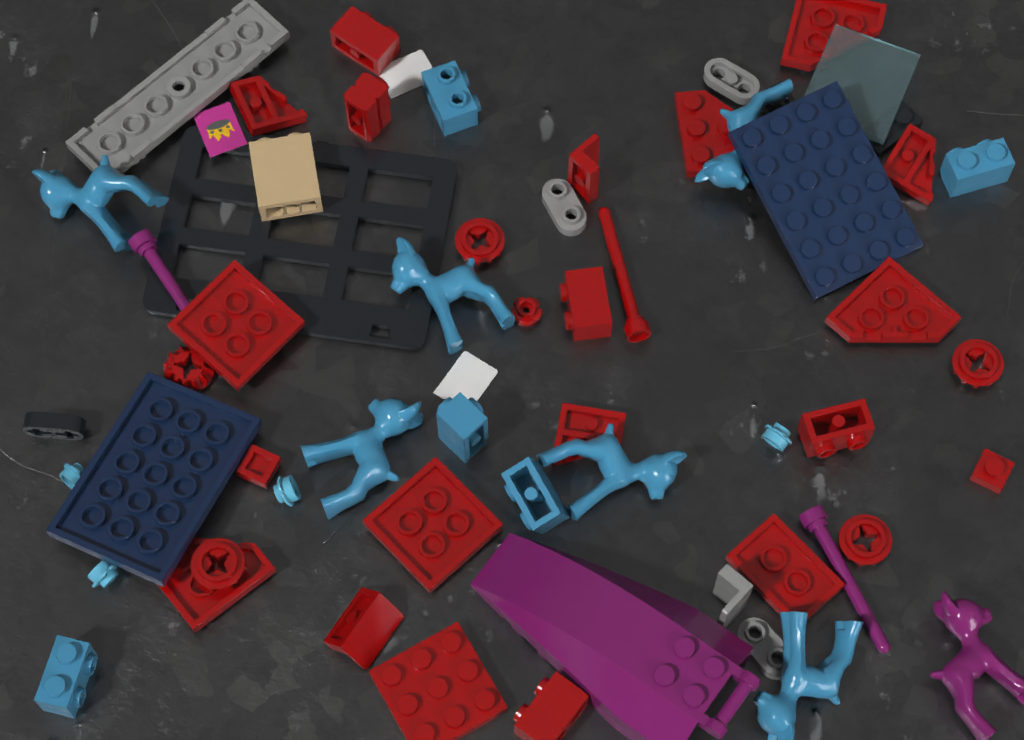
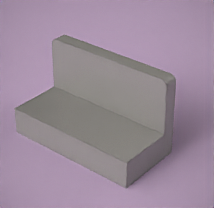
M728 564L718 572L712 593L726 605L722 609L718 624L724 628H727L747 606L753 585Z

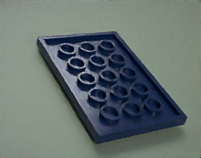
M837 81L727 134L814 301L875 271L889 256L895 261L924 246Z
M147 372L47 527L46 532L48 536L164 587L261 428V418Z

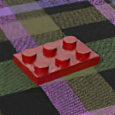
M775 513L730 551L725 558L740 575L753 585V588L779 615L780 612L808 613V621L845 586V583Z

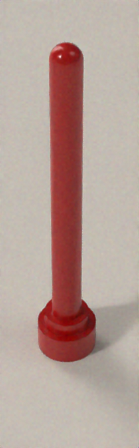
M601 207L598 215L627 315L626 325L624 326L626 339L631 343L641 342L651 336L648 321L639 314L610 209L608 207Z

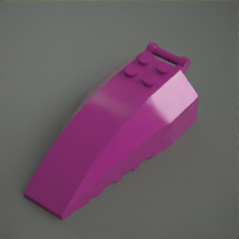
M509 533L470 584V587L502 618H505L511 624V627L537 650L540 656L545 660L547 659L562 676L589 695L588 703L618 732L630 740H688L696 726L721 740L728 731L726 726L751 691L755 692L761 684L760 679L756 675L739 667L740 664L745 666L748 663L753 647L698 609L621 574L539 542ZM732 678L739 684L715 718H710L705 713L729 679Z

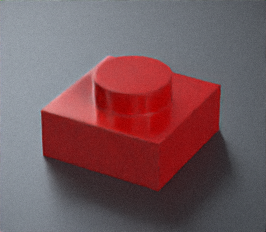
M251 444L236 473L239 477L267 489L282 460L280 456Z
M985 448L969 480L1000 494L1015 463Z

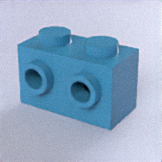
M455 60L421 72L422 88L444 136L478 125V112L481 111L480 102L476 94L471 95L468 89L470 87L468 76L465 70H459Z
M1004 138L993 141L985 139L975 146L968 148L957 147L945 154L939 174L950 198L1007 182L1015 166V161Z
M459 392L453 399L451 397L445 399L437 409L438 438L466 464L489 443L488 418L483 414V408L474 398L470 397L467 399Z
M528 456L501 473L506 482L504 488L510 499L519 505L522 511L520 517L530 531L533 530L544 534L570 518L568 511L539 461Z
M60 635L56 636L34 701L43 711L75 719L78 709L82 707L85 701L89 677L93 675L97 666V653L90 643Z

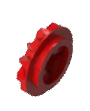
M474 218L463 223L457 230L455 236L456 250L464 258L465 262L473 257L477 266L483 262L491 263L494 258L501 256L505 246V236L501 227L494 221L486 218ZM487 235L485 239L487 246L480 245L478 248L473 249L475 246L473 239L480 240Z
M971 339L961 343L954 351L951 360L954 368L953 374L958 375L962 384L968 383L973 385L975 389L980 386L989 387L1000 378L1004 369V361L1000 351L993 344L980 339ZM983 356L982 368L972 372L971 361L975 362Z
M181 345L175 352H169L166 363H163L165 379L196 392L208 386L215 373V370L189 347ZM192 359L196 369L190 370L186 378L181 366H187L188 361Z
M860 514L849 518L842 525L838 535L839 549L846 555L847 560L858 563L860 567L863 565L875 566L883 559H886L892 547V535L888 526L879 518L868 514ZM860 530L866 538H875L869 545V551L863 544H855L860 538Z
M214 538L205 541L195 550L191 559V571L199 585L201 584L210 591L213 589L225 591L232 584H237L238 579L245 572V557L242 550L236 543L225 538ZM211 556L219 562L227 559L224 562L227 573L221 572L218 569L212 572L213 565L209 557Z

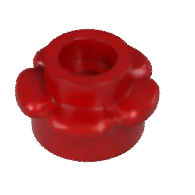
M520 297L513 302L514 307L511 308V312L515 316V321L521 326L528 327L534 325L542 315V309L539 308L540 303L533 297ZM528 308L529 312L526 313L523 310Z

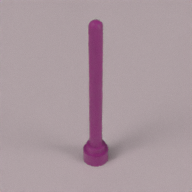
M149 229L137 232L129 239L128 244L135 254H139L147 259L182 311L190 301L157 253V240Z
M822 505L806 510L799 515L804 529H809L811 534L815 533L837 576L845 583L844 589L877 650L883 654L888 653L891 648L890 643L827 529L829 524L826 520L828 519L826 511Z

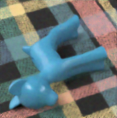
M789 78L771 88L754 94L749 103L733 111L720 109V114L727 120L728 131L730 132L758 119L766 105L787 99L788 94L792 93L793 90L792 80ZM735 149L732 152L723 153L705 162L695 177L696 183L709 180L717 187H735L741 191L750 183Z
M107 155L101 157L100 166L91 173L83 188H79L70 178L58 170L48 172L36 169L31 172L42 182L40 186L41 199L49 207L52 217L64 218L71 205L76 204L99 227L115 252L121 250L129 252L132 250L128 244L132 236L121 227L106 208L114 193L122 191L133 192L149 207L153 205L161 207L169 201V197L152 188L138 176H126L110 165Z
M398 237L396 239L398 254L392 264L394 280L391 288L398 294L413 286H419L423 289L441 323L449 355L463 348V340L459 335L449 308V303L461 296L486 303L503 330L509 329L514 325L515 316L506 306L494 286L483 283L473 269L475 259L473 257L469 258L465 265L457 266L439 276H434L430 274L423 258L415 252L413 245L406 238Z
M395 398L383 401L374 399L368 405L369 411L375 418L373 427L357 431L333 441L300 445L308 468L354 455L359 465L350 486L343 491L320 499L328 521L343 510L363 501L367 492L387 480H399L398 475L391 471L382 444L385 439L400 435L406 430L414 429L422 424L424 415L418 412L421 408L420 401L408 406L402 400Z
M612 423L607 425L604 434L586 441L574 438L536 455L543 467L574 455L582 456L598 463L604 479L592 490L565 507L572 521H577L586 511L609 493L622 489L638 480L645 484L651 499H663L665 490L676 478L677 464L687 457L685 452L675 450L655 453L638 463H633L629 461L619 441L614 436V426Z
M796 611L780 612L783 632L780 693L775 695L761 690L757 692L753 699L757 706L756 719L759 725L769 733L767 740H794L796 704L800 696L829 699L833 704H840V698L837 693L840 688L841 678L845 668L852 662L856 641L863 622L835 621V642L831 654L817 666L806 664L805 633L808 613Z

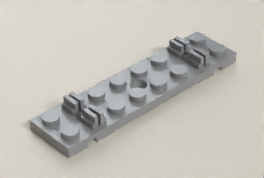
M255 0L241 1L231 9L232 13L225 19L221 17L179 53L94 118V123L87 129L83 127L65 141L67 148L92 172L100 166L101 157L107 155L110 165L123 174L230 87V82L238 81L246 73L251 72L262 60L290 39L289 31ZM176 85H184V89L181 91H175L173 88Z

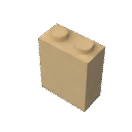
M295 132L284 137H264L257 141L248 142L258 208L262 222L323 212L310 132Z

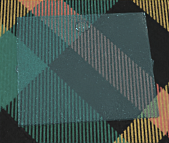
M835 24L804 96L837 81L867 138L884 145L921 55Z

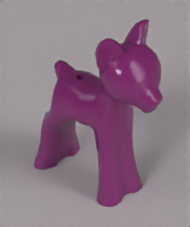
M943 591L941 601L937 600L934 602L933 611L938 619L945 623L947 629L961 641L962 649L942 670L931 672L930 677L941 680L955 700V712L970 729L975 739L988 740L997 730L982 716L975 706L974 680L986 672L1007 689L1023 706L1024 677L1010 668L978 636L979 629L993 619L990 609L982 608L969 599L953 600Z

